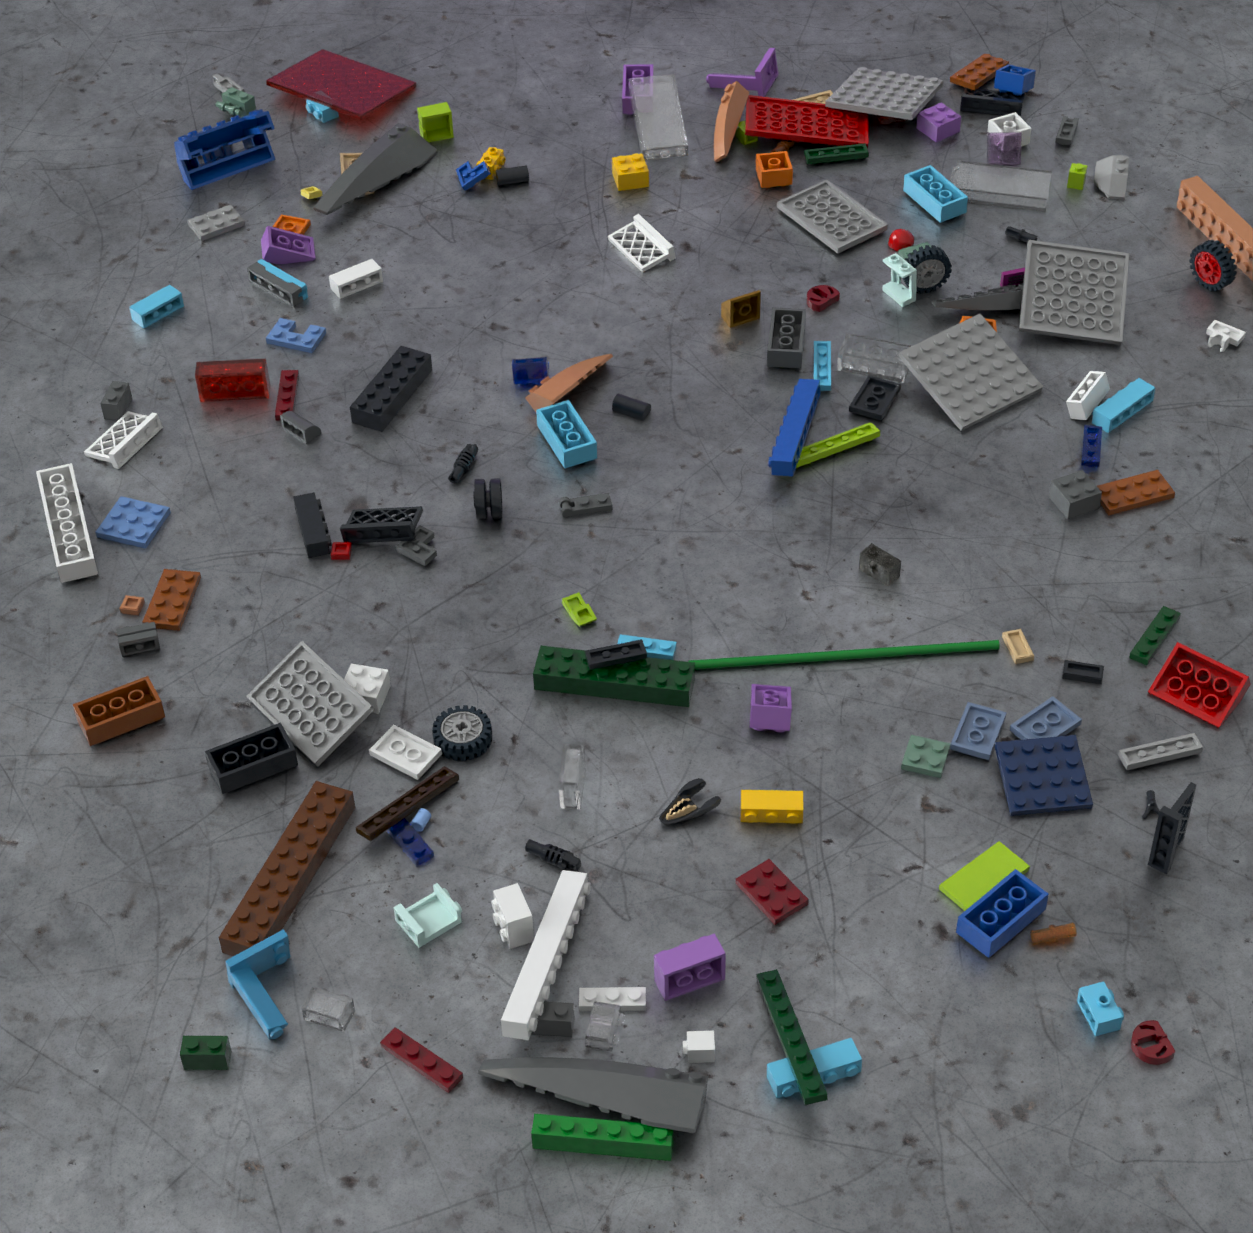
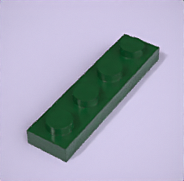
M864 143L804 150V156L807 164L868 158L869 152Z
M1163 606L1130 652L1129 658L1147 666L1180 619L1181 613Z

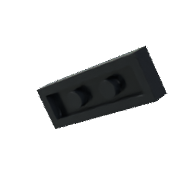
M641 639L586 650L585 658L589 670L647 659V651Z

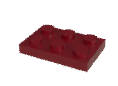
M770 859L736 878V885L774 925L809 905V899Z

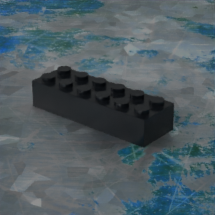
M400 346L350 406L352 423L383 432L431 373V354Z

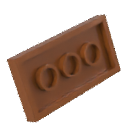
M983 54L950 76V82L976 90L994 78L996 70L1008 65L1009 61L993 57L990 54Z
M1159 470L1097 486L1102 492L1100 505L1108 516L1175 497V491Z
M164 569L142 623L155 622L156 629L180 631L200 582V572Z

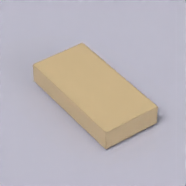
M1021 629L1002 633V638L1015 664L1034 661V654Z

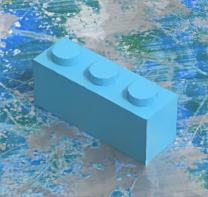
M168 285L131 305L129 308L132 320L142 328H146L184 307L182 293Z

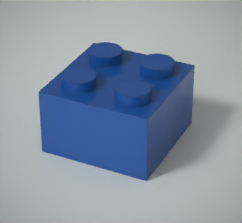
M1008 64L996 70L994 88L999 89L1000 92L1009 91L1013 92L1014 95H1022L1034 88L1036 70Z

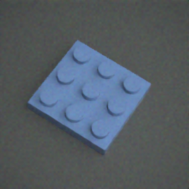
M121 496L96 530V537L146 549L171 513L170 507Z

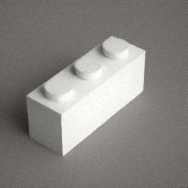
M373 259L367 260L330 275V288L339 299L383 282L382 268Z
M1090 371L1068 398L1066 404L1071 419L1087 420L1094 408L1099 405L1109 392L1110 386L1106 372Z

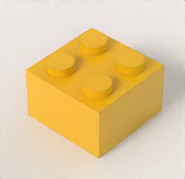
M642 153L612 157V174L618 191L649 187V170Z

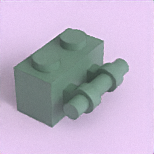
M233 87L221 94L223 102H216V107L221 111H228L233 116L239 115L243 117L249 115V112L256 110L254 96Z

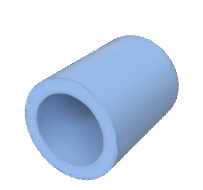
M420 808L410 823L412 829L422 832L431 818V813L426 809Z

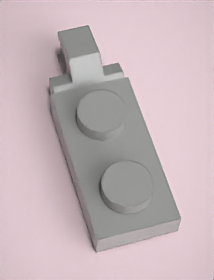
M219 74L212 76L214 86L223 93L231 87L245 92L241 86L229 77L223 78Z

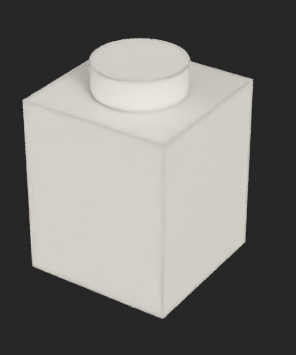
M714 1030L687 1031V1040L683 1041V1054H687L688 1063L715 1062Z

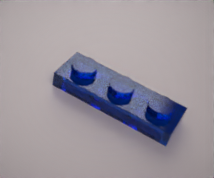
M1084 425L1081 466H1100L1101 426Z
M405 818L387 830L389 835L416 867L434 857L433 850Z

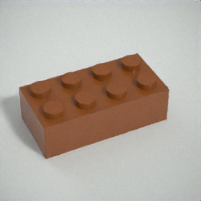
M148 676L73 704L77 721L90 746L165 718L162 701Z

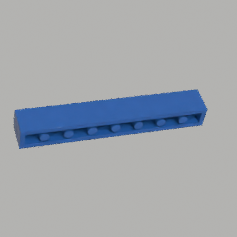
M799 379L798 384L794 386V395L790 397L787 415L783 417V426H780L779 436L776 437V446H773L772 457H769L768 461L772 475L793 477L821 395L820 380Z

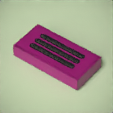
M1025 267L1001 272L1000 286H1018V284L1023 283Z

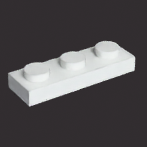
M646 987L579 988V1011H646Z

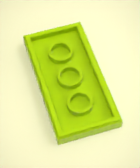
M998 841L939 885V890L966 911L1016 869L1024 875L1029 871L1030 866Z

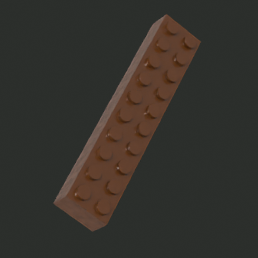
M315 781L218 937L222 953L235 956L283 929L354 811L353 791Z

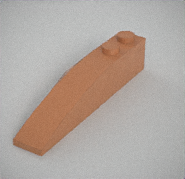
M738 81L728 84L724 89V96L721 98L714 132V161L716 163L727 157L750 93Z
M607 354L590 358L564 369L552 378L547 376L540 381L542 384L540 387L535 385L529 390L530 394L525 399L535 412L537 409L553 405L611 359L613 355Z

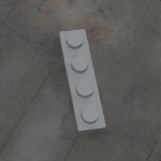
M1191 733L1119 750L1118 756L1126 770L1199 754L1202 753L1203 746L1196 734Z

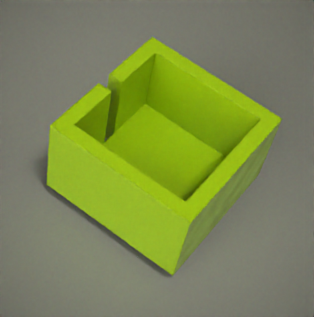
M447 102L417 108L420 135L428 143L454 138L452 112Z

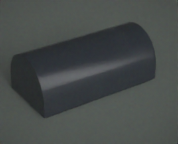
M527 165L496 170L498 186L529 182Z
M618 393L614 397L612 410L644 420L651 411V404Z

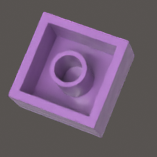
M942 102L917 114L916 128L935 142L960 132L961 116Z

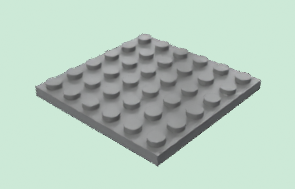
M860 67L825 101V107L913 120L943 87V80H938L935 77L924 78L921 75L910 76L908 73L897 74L894 71L883 72L880 69L870 70L866 67Z
M1028 240L1019 331L1121 345L1123 340L1129 253Z
M981 314L901 351L898 355L960 431L1005 410L1043 389L1042 384Z

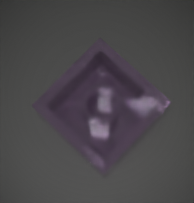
M987 132V164L1021 165L1022 132Z

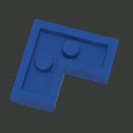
M467 161L456 169L461 187L465 191L491 174L485 161L474 168Z

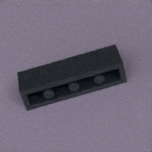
M315 492L293 496L295 511L308 558L330 554L329 546H332L330 535L326 536L329 532L327 523H323L325 522L324 512L320 511L322 510L320 499H316Z

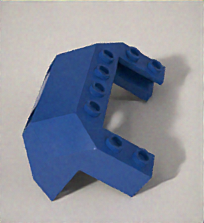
M263 109L249 112V115L243 117L237 115L231 117V121L225 122L223 120L217 122V126H205L202 128L203 131L197 132V130L189 132L188 135L178 137V140L174 142L176 159L183 180L188 187L194 190L276 160L266 134V130L275 129L269 111H263ZM242 141L245 148L232 152L230 145ZM201 155H202L203 160H204V163H202V164L199 163L198 158H197L198 156H201Z

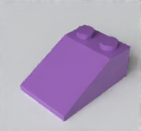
M271 226L266 227L261 238L263 260L277 265L315 260L313 237Z
M752 684L750 728L757 731L772 729L775 732L790 731L792 712L791 687Z

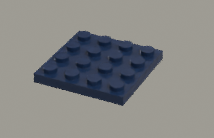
M1076 735L995 742L996 755L1010 816L1092 809L1093 801Z

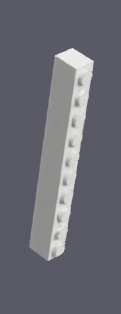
M562 870L501 1018L502 1036L529 1040L532 1031H536L537 1018L543 1013L544 1000L549 998L550 985L555 983L556 970L560 969L562 955L566 954L568 949V940L573 937L574 924H578L580 909H584L585 897L590 894L591 883L588 882L587 873Z

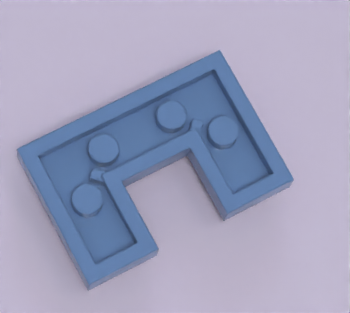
M280 318L267 335L266 343L313 353L325 336L326 328L310 324L304 334H298L293 332L296 327L295 321Z

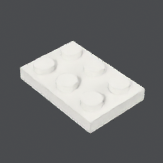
M393 724L369 749V754L419 780L442 755V749Z

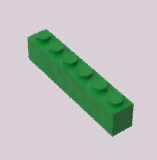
M534 1113L531 1131L533 1149L671 1161L673 1130L636 1122Z

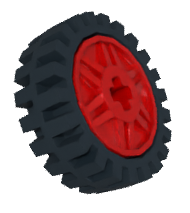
M1208 240L1195 247L1190 254L1191 259H1189V263H1192L1190 269L1194 270L1192 274L1197 276L1195 278L1196 281L1200 280L1199 284L1201 286L1204 285L1206 289L1209 288V291H1218L1228 286L1235 280V275L1237 274V271H1235L1237 265L1233 264L1236 261L1231 258L1233 256L1232 252L1228 253L1229 248H1224L1225 244H1220V241Z

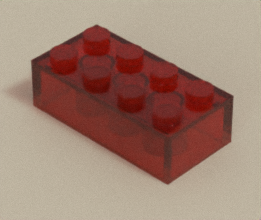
M266 359L196 362L195 378L200 402L269 399L271 385Z

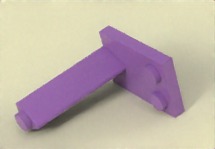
M769 48L767 53L764 54V58L755 70V76L712 73L707 75L706 82L709 83L710 88L725 89L728 84L738 81L746 90L758 91V96L765 97L779 75L775 48Z

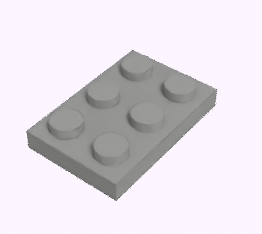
M232 205L224 206L187 220L189 227L201 241L245 226L244 219Z

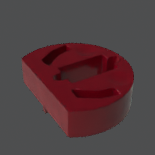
M828 285L814 286L807 292V305L817 312H821L840 300L839 291Z
M1144 1021L1136 1026L1131 1038V1048L1140 1060L1148 1064L1161 1065L1174 1058L1175 1049L1158 1021ZM1153 1040L1155 1041V1043L1159 1042V1044L1152 1045L1146 1048H1142L1141 1046L1138 1047V1045L1144 1044Z

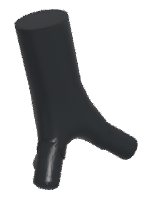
M1153 790L1146 792L1147 807L1142 815L1143 819H1146L1152 810L1159 815L1160 810L1156 804L1155 792Z

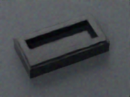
M1065 660L1062 679L1102 685L1104 666Z

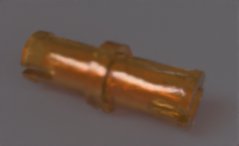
M1073 922L1059 926L1053 924L1049 925V928L1031 930L1030 932L1033 944L1051 940L1052 942H1057L1058 939L1075 937L1077 935Z

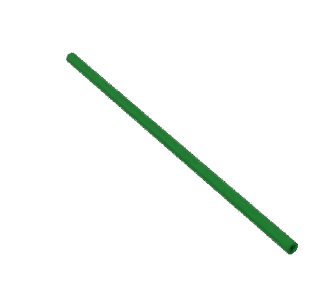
M999 640L688 660V662H695V670L999 650L1000 644Z

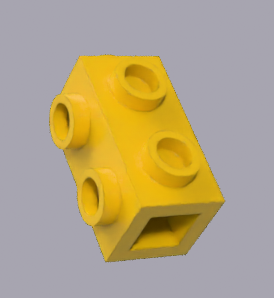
M489 147L483 153L480 161L477 162L476 166L483 161L488 165L491 174L485 179L493 180L496 176V170L501 169L505 165L506 157L504 156V150Z

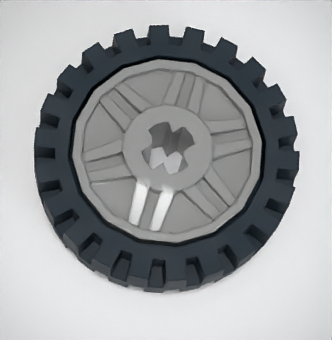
M925 245V249L921 246L919 251L913 250L914 254L909 253L907 255L908 259L905 258L904 260L917 270L916 293L924 294V291L930 293L931 289L934 292L937 290V286L941 288V283L945 284L947 282L946 278L949 279L950 277L949 273L952 272V265L943 249L940 247L936 248L934 245L931 248L929 245ZM907 276L903 280L909 288V276Z
M463 705V709H460V706H455V710L452 707L448 708L447 713L445 711L441 712V716L438 715L433 723L434 745L442 749V756L445 755L447 759L453 757L454 761H458V758H461V761H466V757H468L469 760H472L474 755L478 758L481 756V752L485 753L491 745V721L481 709L476 711V707L471 706L468 709V705Z

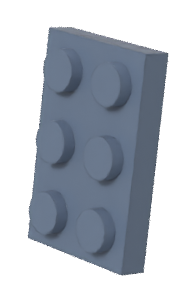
M1052 696L1011 724L1010 731L1021 740L1065 736L1080 726L1082 719Z
M968 702L950 744V750L989 760L1006 719L1007 712Z

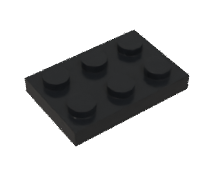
M868 375L849 405V412L882 421L900 392L901 384Z

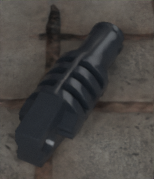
M467 444L460 452L453 464L454 469L448 477L451 483H459L462 475L468 472L479 450L477 444Z
M531 839L526 843L525 851L541 857L543 862H548L565 870L568 868L578 871L581 867V860L570 851L558 848L552 844L544 845Z

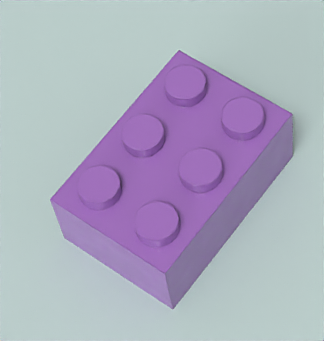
M715 933L709 936H702L698 940L689 943H683L669 950H663L654 955V981L664 1001L725 980L726 953Z

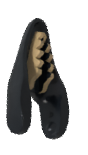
M701 778L694 779L680 789L674 800L661 813L659 820L664 825H673L700 817L716 808L720 804L721 798L715 796L706 801L701 808H698L691 800V797L702 790L706 782Z

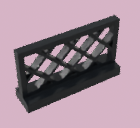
M965 87L961 96L960 111L1008 115L1016 112L1021 117L1025 93L1014 95L1013 92H1000L998 90L979 88L972 90Z
M422 506L353 510L347 523L342 524L340 527L343 542H351L352 544L414 541L416 537L415 529L423 513Z
M1190 782L1171 809L1163 806L1159 811L1148 865L1166 875L1171 870L1175 850L1185 837L1197 786Z

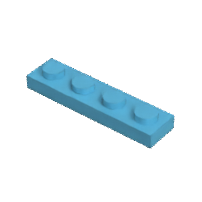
M814 341V380H820V391H831V341Z

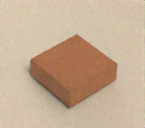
M126 595L119 608L120 613L139 616L145 603L144 598Z

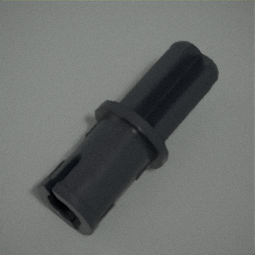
M1008 226L1005 231L1006 235L1018 239L1019 242L1028 243V240L1037 241L1038 239L1037 235L1030 234L1024 229L1019 230Z

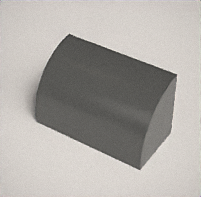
M287 411L280 415L282 429L306 444L322 433L319 427L293 411Z

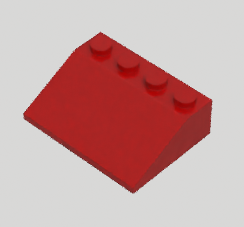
M1177 642L1148 693L1220 728L1241 702L1251 683L1249 676Z

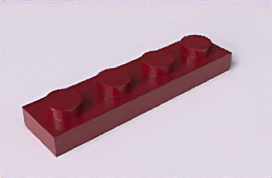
M281 370L275 410L276 421H281L280 415L287 411L294 412L299 370Z
M396 1027L380 1042L383 1049L447 1093L463 1079L461 1071Z

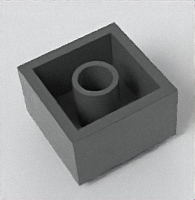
M1083 470L1051 480L1049 498L1067 519L1100 508L1102 492Z

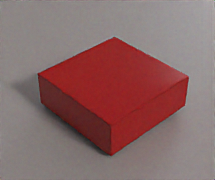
M333 542L331 560H350L351 542Z

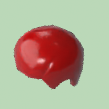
M896 229L890 235L888 245L891 249L898 252L902 248L913 246L914 236L908 230Z

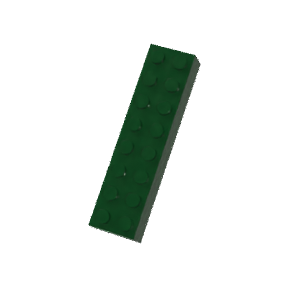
M540 646L533 671L534 690L682 707L690 706L695 682V662L647 657V659L589 670L585 658L586 650Z

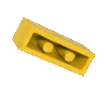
M741 790V822L803 823V791Z

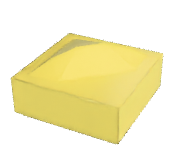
M314 186L300 190L301 195L307 199L322 196V191Z

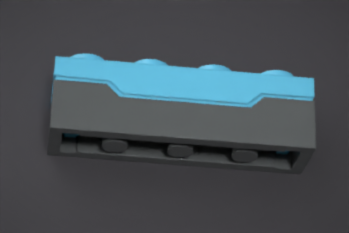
M260 259L258 262L247 267L250 282L289 305L295 307L308 298L307 286L304 282L299 281L271 263Z

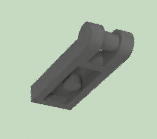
M1063 116L1055 143L1071 145L1079 118L1071 119L1068 116Z
M609 493L570 499L562 497L559 500L564 517L613 510Z

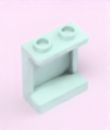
M438 883L433 885L434 892L410 907L405 909L401 903L393 907L395 921L418 948L462 923L461 906L457 901L453 902L448 891L445 888H441Z

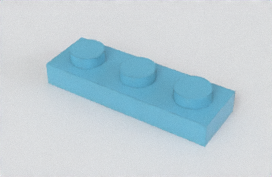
M621 634L619 636L617 644L642 639L647 651V657L674 660L677 642Z

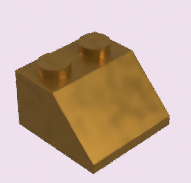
M760 290L721 303V317L730 328L760 319Z

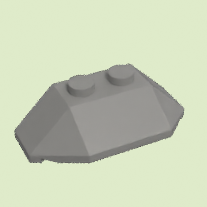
M1113 155L1096 162L1094 183L1106 194L1108 199L1125 200L1129 157Z

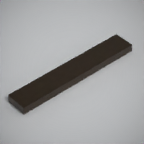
M445 766L359 824L356 827V833L371 842L459 780V774Z

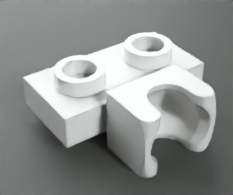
M1214 320L1206 331V334L1210 335L1208 346L1220 345V352H1224L1229 344L1238 346L1245 338L1246 332Z

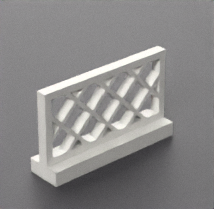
M639 214L633 217V222L607 236L608 240L642 273L665 259L672 261L676 258L673 245ZM632 228H635V229H636V232H628V231L631 230ZM617 237H623L622 240H615ZM626 237H634L633 240H626ZM637 237H644L645 239L637 240ZM631 245V248H624L623 246ZM635 245H642V248H634V247H635ZM646 245H653V249L645 247ZM632 253H640V255L632 256ZM651 253V256H643V254ZM655 253L662 254L659 257H654ZM641 261H649L647 264L641 265Z
M128 411L84 451L85 456L110 462L114 468L120 469L163 428L158 414L152 412L149 416Z

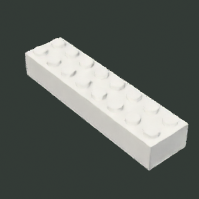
M72 463L36 471L61 583L98 575Z

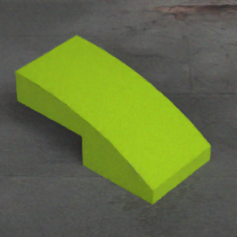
M579 592L562 598L564 608L579 627L597 621L590 605L584 602Z

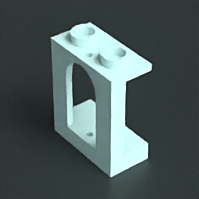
M897 253L883 259V262L891 268V281L883 285V291L901 307L915 302L917 270ZM909 276V289L901 284V277Z

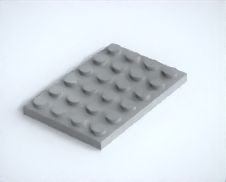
M827 179L777 202L778 209L836 253H840L888 230L886 222Z
M303 641L246 696L274 724L281 722L289 739L317 766L375 710L371 704Z

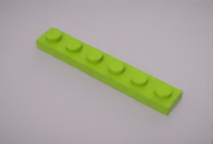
M870 422L805 446L802 449L797 467L880 437V430Z

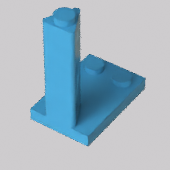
M284 929L225 961L228 981L231 987L237 989L269 1040L280 1037L288 1023L257 978V975L275 965L285 963L290 958L288 935Z

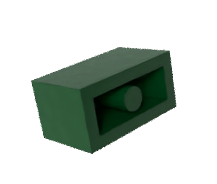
M183 1036L180 1058L184 1070H229L232 1050L228 1036Z

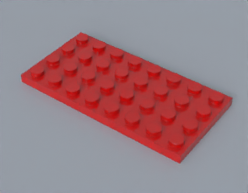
M749 95L746 101L745 135L837 146L865 143L868 149V113L825 107L824 103Z

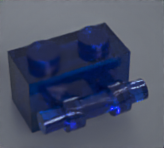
M547 357L513 359L512 372L514 384L519 386H526L529 383L542 385L540 381L549 376Z

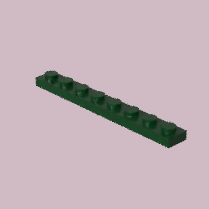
M778 970L756 974L757 983L804 1104L809 1105L828 1100L826 1089Z

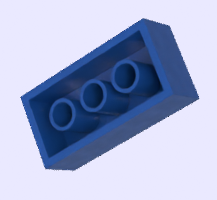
M1015 869L958 916L956 933L990 958L1046 910L1049 894Z

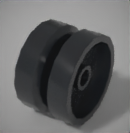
M475 479L473 499L476 519H486L488 517V508H490L493 519L503 518L501 479H491L489 481V490H487L484 479Z

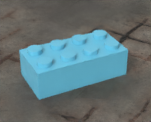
M931 165L904 175L903 191L940 223L967 212L968 196Z
M569 400L536 410L537 426L564 469L597 459V442Z

